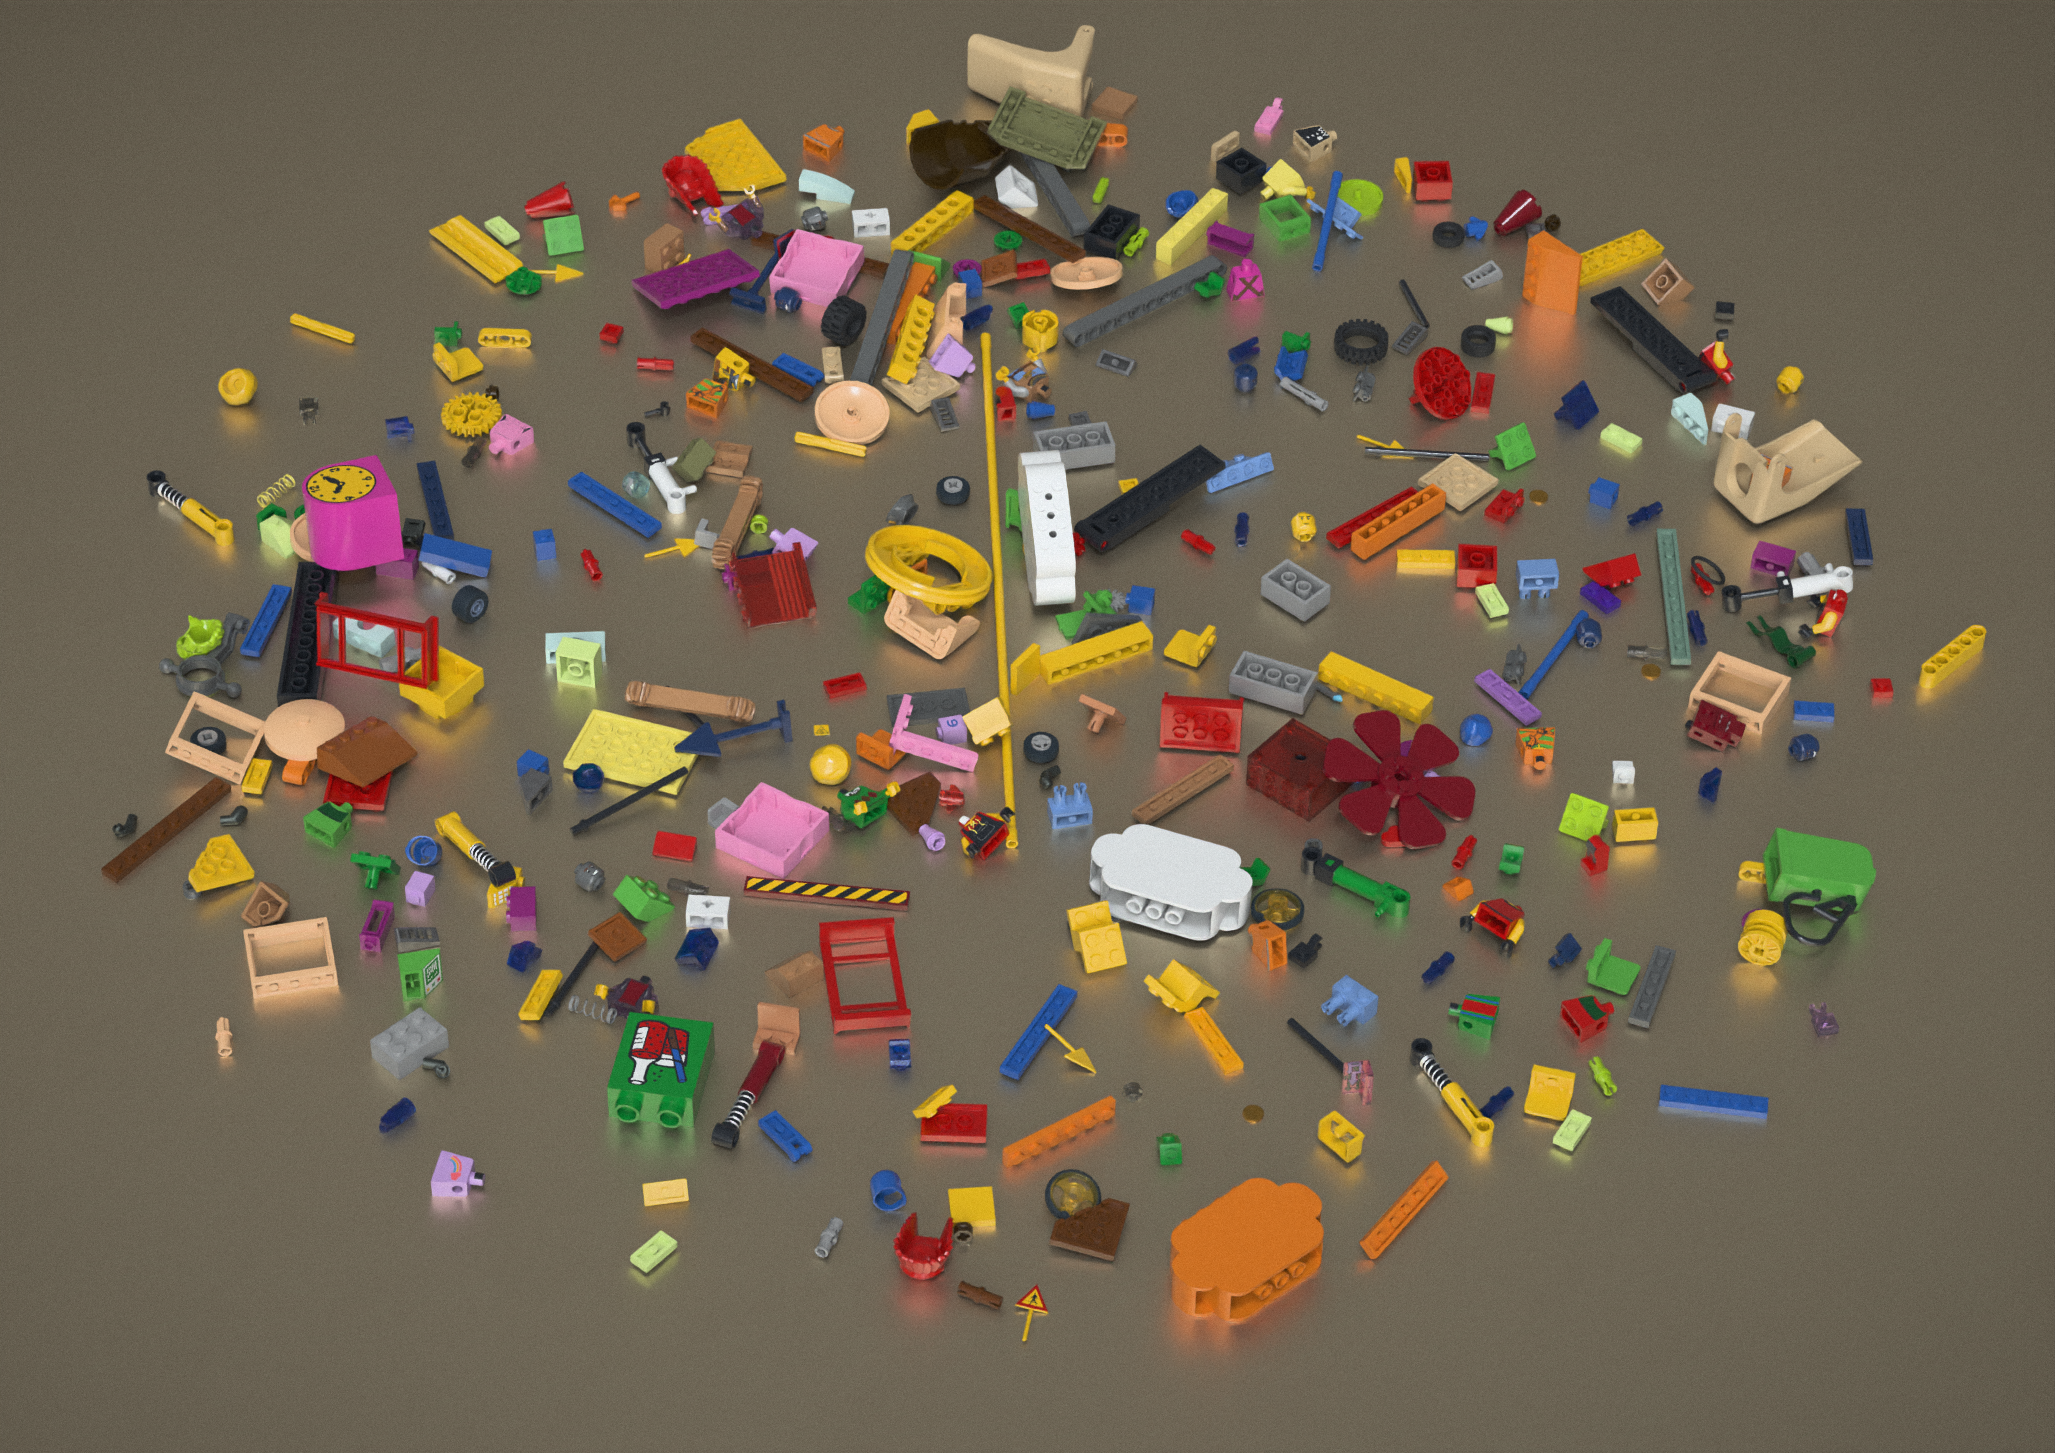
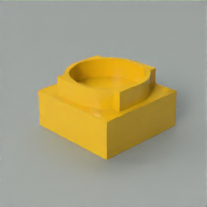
M439 646V680L437 682L433 681L427 689L399 683L400 695L418 704L420 709L438 720L441 717L447 719L449 716L462 711L473 701V695L484 687L483 668ZM421 659L405 671L406 676L422 679Z

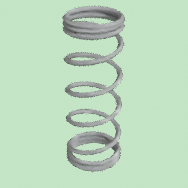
M573 995L569 1001V1011L575 1010L577 1013L584 1011L585 1014L588 999L585 1000L584 1008L578 1012L576 1008L579 1004V996ZM595 1002L592 1008V1012L589 1015L592 1014L594 1019H598L601 1016L602 1019V1014L604 1012L605 1005H603L601 1014L597 1018H595L593 1013L597 1002ZM610 1008L606 1020L602 1019V1021L612 1024L615 1021L617 1009Z

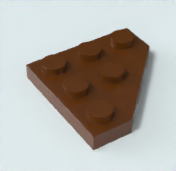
M931 772L899 785L900 791L896 792L895 796L888 798V811L911 836L918 834L922 825L927 824L930 826L931 817L934 814L937 798L941 791V783Z
M1107 1198L1097 1206L1092 1208L1089 1206L1074 1213V1216L1065 1220L1062 1218L1055 1221L1049 1244L1113 1261L1130 1203Z

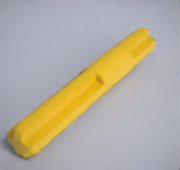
M295 313L290 317L291 324L349 344L355 341L354 333Z
M799 431L795 435V442L861 457H864L867 452V447L859 444Z

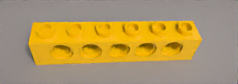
M956 190L901 235L892 240L890 245L891 256L895 249L911 250L919 253L926 251L974 212V198Z
M916 294L907 307L887 371L888 376L907 384L910 378L914 379L918 369L916 368L921 360L919 356H921L925 346L923 345L928 337L926 333H928L932 323L930 322L935 314L933 311L935 304Z

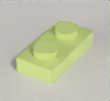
M501 216L484 222L485 228L504 245L520 239L519 232Z
M1613 423L1601 432L1600 438L1629 453L1634 452L1642 445V438Z
M1494 583L1476 587L1475 593L1490 618L1508 614L1509 607Z
M1572 1109L1553 1137V1143L1573 1151L1590 1126L1592 1117Z
M659 1231L630 1256V1261L648 1273L677 1248V1241L663 1231Z

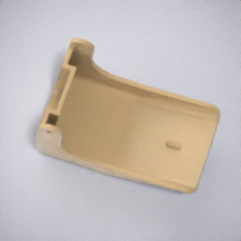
M1089 25L1079 27L1072 44L1068 48L1057 52L1026 48L982 34H974L969 38L968 88L1001 104L1011 86L1026 92L1025 97L1083 118L1094 86L1092 78L1086 77V73L1093 53L1095 29Z
M1733 413L1727 418L1724 425L1713 484L1716 490L1750 522L1761 524L1806 505L1864 461L1852 453L1816 419L1754 449L1744 438L1738 439L1742 416L1739 413ZM1760 453L1772 458L1768 469L1766 468L1768 461ZM1789 465L1793 467L1789 482L1782 488L1785 467Z

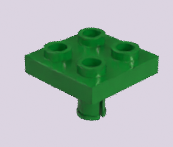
M359 851L358 854H351L350 862L359 869L368 870L364 885L367 889H378L380 872L400 875L401 867L390 856L379 854L378 857H373L371 853Z

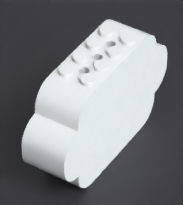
M1059 450L1019 453L1018 499L1028 586L1030 593H1032L1033 603L1035 606L1074 603L1075 551L1064 463L1061 462Z
M1137 824L1128 827L1122 835L1106 834L1099 837L1091 849L1089 885L1095 893L1100 895V901H1108L1110 915L1192 940H1207L1214 937L1219 929L1230 931L1242 927L1250 914L1252 877L1245 870L1240 869L1241 858L1231 848L1154 826Z

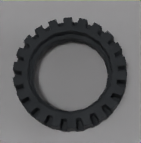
M1352 319L1349 320V323L1344 322L1343 325H1339L1338 329H1336L1334 351H1336V355H1339L1341 360L1344 359L1347 363L1351 361L1353 365L1357 362L1363 366V363L1366 365H1370V362L1375 364L1377 360L1381 361L1386 356L1388 332L1385 331L1384 327H1381V324H1375V321L1372 320L1368 322V319H1363V321L1356 319V322ZM1353 336H1366L1374 339L1378 344L1370 348H1356L1348 345L1344 340Z

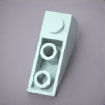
M1692 393L1673 399L1671 409L1673 417L1703 445H1706L1708 426L1702 402Z

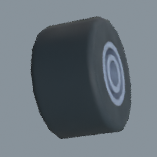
M464 586L456 593L453 599L452 612L456 617L472 624L485 614L489 603L488 596L485 592L474 586Z

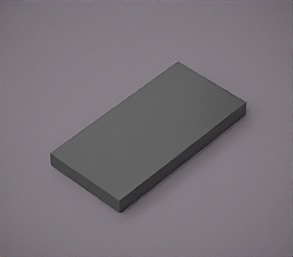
M965 688L904 693L912 696L910 704L913 705L911 715L906 716V718H909L907 726L938 723L939 718L960 714L963 717L970 713ZM904 694L886 695L892 727L895 725Z

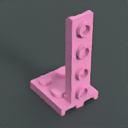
M904 694L889 742V746L893 748L894 754L896 749L973 772L978 759L976 752L904 731L907 729L909 718H906V716L911 715L913 705L910 704L912 696Z

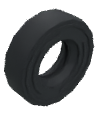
M1441 222L1434 227L1432 236L1436 244L1442 247L1453 248L1463 243L1465 232L1464 228L1455 222ZM1443 233H1452V234H1454L1455 236L1448 237V236H1444V235H1442V234H1443Z

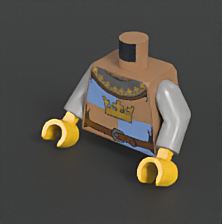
M1036 345L1033 347L1034 353L1030 348L1027 350V357L1033 359L1034 362L1028 361L1011 374H1009V369L1005 366H1002L996 373V378L1004 381L1003 384L1012 390L1014 397H1021L1028 401H1033L1040 395L1048 398L1052 393V389L1049 388V375L1041 358L1039 359L1037 356L1040 349Z

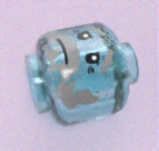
M633 471L626 474L623 478L622 488L631 497L639 499L646 496L649 492L650 482L641 473Z

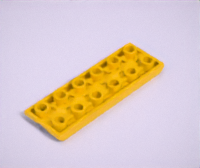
M461 215L429 230L430 234L494 283L505 279L509 274L517 271L519 267H524L518 258Z
M1642 228L1580 254L1583 256L1579 286L1587 285L1660 255L1664 247Z

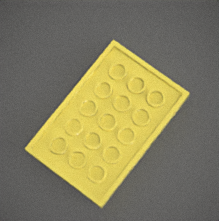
M593 709L563 763L564 768L647 787L684 766L690 772L699 754L675 752L674 747L692 734V732ZM688 774L658 790L677 795Z

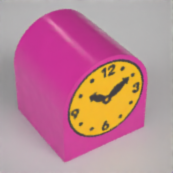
M377 455L327 465L313 471L304 479L302 493L310 555L314 562L324 568L346 571L404 559L397 493Z

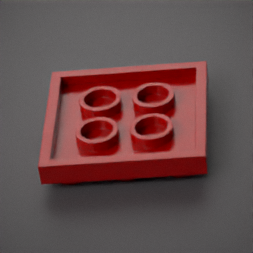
M394 769L365 787L330 774L323 804L332 802L340 807L347 802L353 809L384 811Z

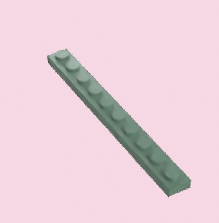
M1657 528L1656 538L1671 665H1690L1691 654L1676 529Z

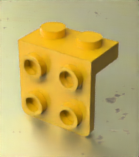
M440 342L433 345L434 353H432L435 363L452 382L484 369L483 364L467 347L449 353Z
M1208 625L1200 636L1185 630H1179L1164 649V655L1198 668L1216 644V627Z
M1533 1065L1524 1112L1564 1121L1567 1117L1573 1095L1576 1073Z

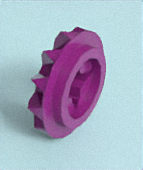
M964 259L953 265V274L958 278V272L966 271L969 268V270L976 269L978 275H980L982 268L977 261Z

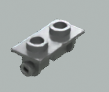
M1368 366L1365 367L1363 372L1359 371L1355 379L1357 383L1352 391L1355 393L1353 401L1357 397L1364 402L1371 399L1376 378L1373 373L1367 372Z
M1520 644L1517 645L1516 650H1510L1507 653L1506 666H1504L1502 674L1505 681L1516 680L1518 685H1520L1521 677L1524 675V664L1527 662L1526 653L1522 651Z

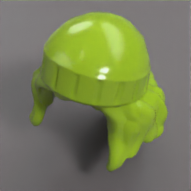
M189 615V629L177 640L176 651L184 660L194 655L208 656L211 650L222 643L225 632L223 623L218 619L199 620Z

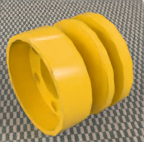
M1764 909L1750 913L1746 918L1743 932L1738 942L1740 954L1747 961L1764 966L1776 963L1781 957L1788 935L1784 918L1773 911Z

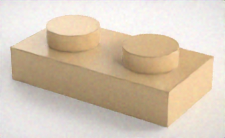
M1233 131L1211 146V160L1217 162L1238 149L1240 133Z

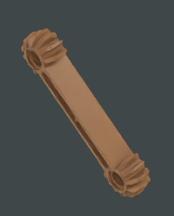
M744 476L741 480L739 493L720 537L714 542L711 555L714 568L725 570L724 564H735L736 554L753 514L761 504L763 497L761 478Z
M642 681L629 682L625 691V700L635 706L693 713L743 723L751 722L756 710L754 702L739 696H722L652 685Z

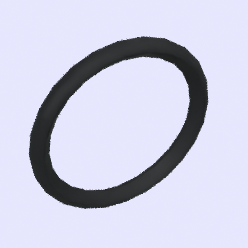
M1702 556L1692 557L1691 565L1693 569L1704 580L1715 585L1725 583V575L1715 563ZM1695 560H1701L1709 564L1719 573L1722 580L1716 581L1706 576L1696 566Z

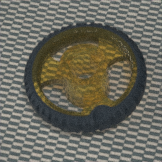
M1280 888L1266 889L1258 893L1252 900L1251 915L1257 924L1269 920L1282 930H1289L1296 927L1304 917V904L1300 897L1292 891L1290 892V890ZM1268 899L1267 910L1258 911V906ZM1288 901L1292 902L1297 909H1289Z
M1068 1169L1058 1172L1050 1179L1045 1189V1201L1054 1217L1059 1220L1062 1218L1065 1220L1074 1216L1072 1211L1077 1210L1084 1201L1091 1203L1092 1207L1101 1204V1192L1097 1182L1090 1175L1080 1170ZM1069 1178L1078 1179L1084 1182L1090 1189L1086 1191L1085 1188L1077 1182L1069 1183ZM1054 1187H1059L1063 1191L1060 1197L1062 1205L1060 1208H1058L1053 1199ZM1069 1194H1074L1077 1199L1070 1198Z

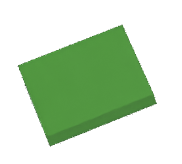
M912 251L914 252L913 264L919 262L934 266L937 281L941 282L951 263L939 257Z

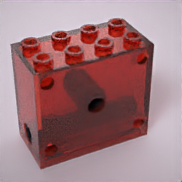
M1294 718L1289 720L1257 747L1247 758L1246 785L1308 822L1351 787L1354 782H1334L1325 776L1323 761L1326 746L1330 739Z

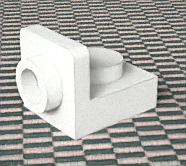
M1612 761L1613 783L1633 784L1635 775L1633 761Z

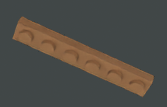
M1219 754L1132 810V817L1141 824H1151L1232 772L1234 764Z

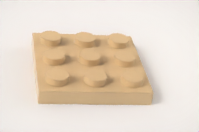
M925 357L921 358L916 368L918 370L914 379L910 378L907 384L890 376L882 379V386L916 412L929 407L931 400L945 398L960 390L959 382L948 374L935 370Z
M1455 453L1419 478L1418 485L1426 488L1432 483L1446 492L1445 502L1462 511L1496 487L1498 479Z

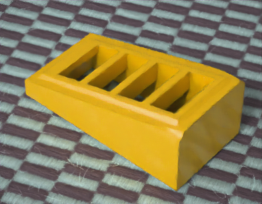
M1408 157L1398 158L1395 160L1394 174L1405 192L1410 193L1412 176Z

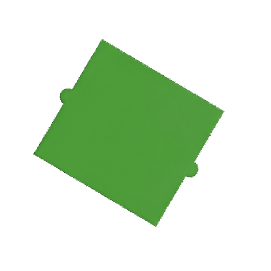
M1084 609L1055 616L1059 630L1062 631L1065 639L1074 638L1085 614L1089 612Z

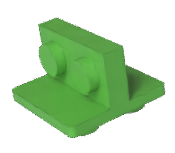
M578 215L543 220L545 232L543 240L546 241L548 255L584 250Z
M1524 422L1495 435L1497 447L1488 451L1491 458L1498 457L1503 460L1506 470H1511L1536 457Z

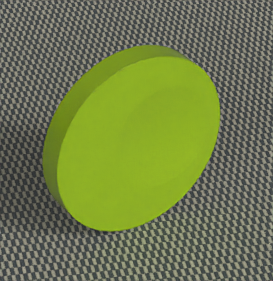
M1360 179L1341 182L1338 197L1362 214L1361 216L1371 215L1382 207L1383 192L1376 184Z

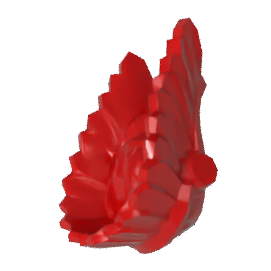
M689 154L686 156L676 155L668 160L667 163H664L662 168V174L669 188L670 197H675L681 201L689 212H692L694 217H697L698 213L691 204V201H696L704 197L707 205L716 208L722 207L724 203L720 199L719 188L716 187V182L713 180L707 164L697 156L691 157Z
M917 1212L911 1213V1216H908L906 1224H903L900 1232L897 1233V1238L893 1239L895 1244L893 1246L894 1253L900 1261V1269L906 1275L918 1281H927L940 1274V1272L945 1271L946 1260L953 1248L951 1246L953 1243L951 1238L954 1225L952 1221L954 1218L949 1216L938 1239L937 1237L919 1236Z

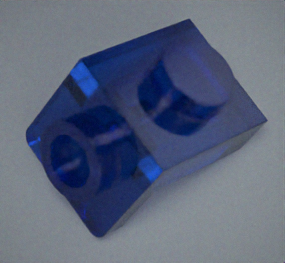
M408 416L385 419L388 438L407 436L408 442L412 441L411 434H414L413 423H409Z
M1715 767L1712 771L1706 772L1700 779L1698 793L1712 803L1717 800L1722 771Z
M523 941L522 943L512 945L507 965L520 972H525L528 961L540 958L542 949L536 947L530 941Z
M909 1039L889 1040L890 1069L903 1071L907 1068H912Z

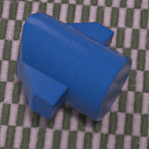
M1469 217L1470 223L1464 224L1465 236H1475L1476 241H1479L1485 234L1488 223L1476 217Z

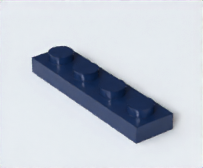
M1846 508L1845 518L1853 565H1873V554L1865 509Z

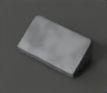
M1102 349L1095 364L1097 367L1129 377L1138 365L1134 359Z

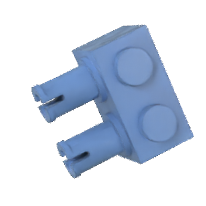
M1556 559L1517 561L1515 575L1521 599H1525V595L1529 599L1531 597V590H1539L1538 596L1540 598H1544L1546 593L1545 597L1548 598L1550 596V589H1558L1559 571Z
M1080 782V787H1078V783H1075L1073 786L1074 795L1067 796V788L1060 785V790H1058V786L1054 787V798H1048L1047 814L1053 830L1092 824L1093 809L1086 793L1087 787L1085 783Z
M1346 975L1333 985L1332 997L1321 1005V1009L1324 1013L1327 1012V1015H1331L1338 1008L1341 1009L1343 1012L1337 1015V1020L1340 1024L1343 1023V1026H1347L1354 1019L1364 1025L1377 1014L1379 996Z

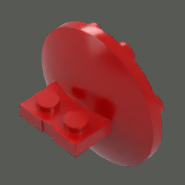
M1433 347L1423 351L1415 362L1413 371L1415 389L1409 397L1412 405L1421 402L1430 414L1442 420H1451L1461 416L1471 403L1470 372L1465 368L1459 355L1446 348Z

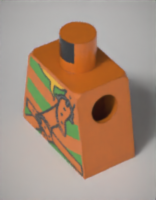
M719 378L715 382L710 379H703L686 393L687 408L718 418L728 402V384L726 380Z
M1555 727L1517 728L1515 743L1524 764H1534L1535 769L1542 770L1546 767V764L1552 763Z

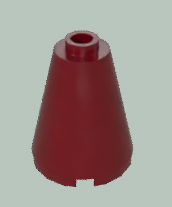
M1518 190L1493 223L1495 232L1499 235H1507L1541 218L1542 208L1540 205L1537 207L1535 203L1536 198L1526 190Z

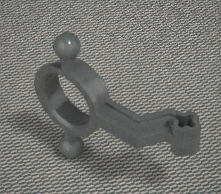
M229 612L224 621L223 629L225 632L221 645L213 649L208 656L194 655L188 657L179 666L175 665L171 659L165 658L159 663L160 671L165 674L176 673V686L180 692L192 696L195 691L208 696L221 689L226 691L230 697H238L242 692L240 684L237 682L225 683V673L221 668V664L234 651L237 635L239 633L245 634L248 631L250 620ZM199 668L211 669L216 672L214 677L205 681L195 682L183 678L189 671Z

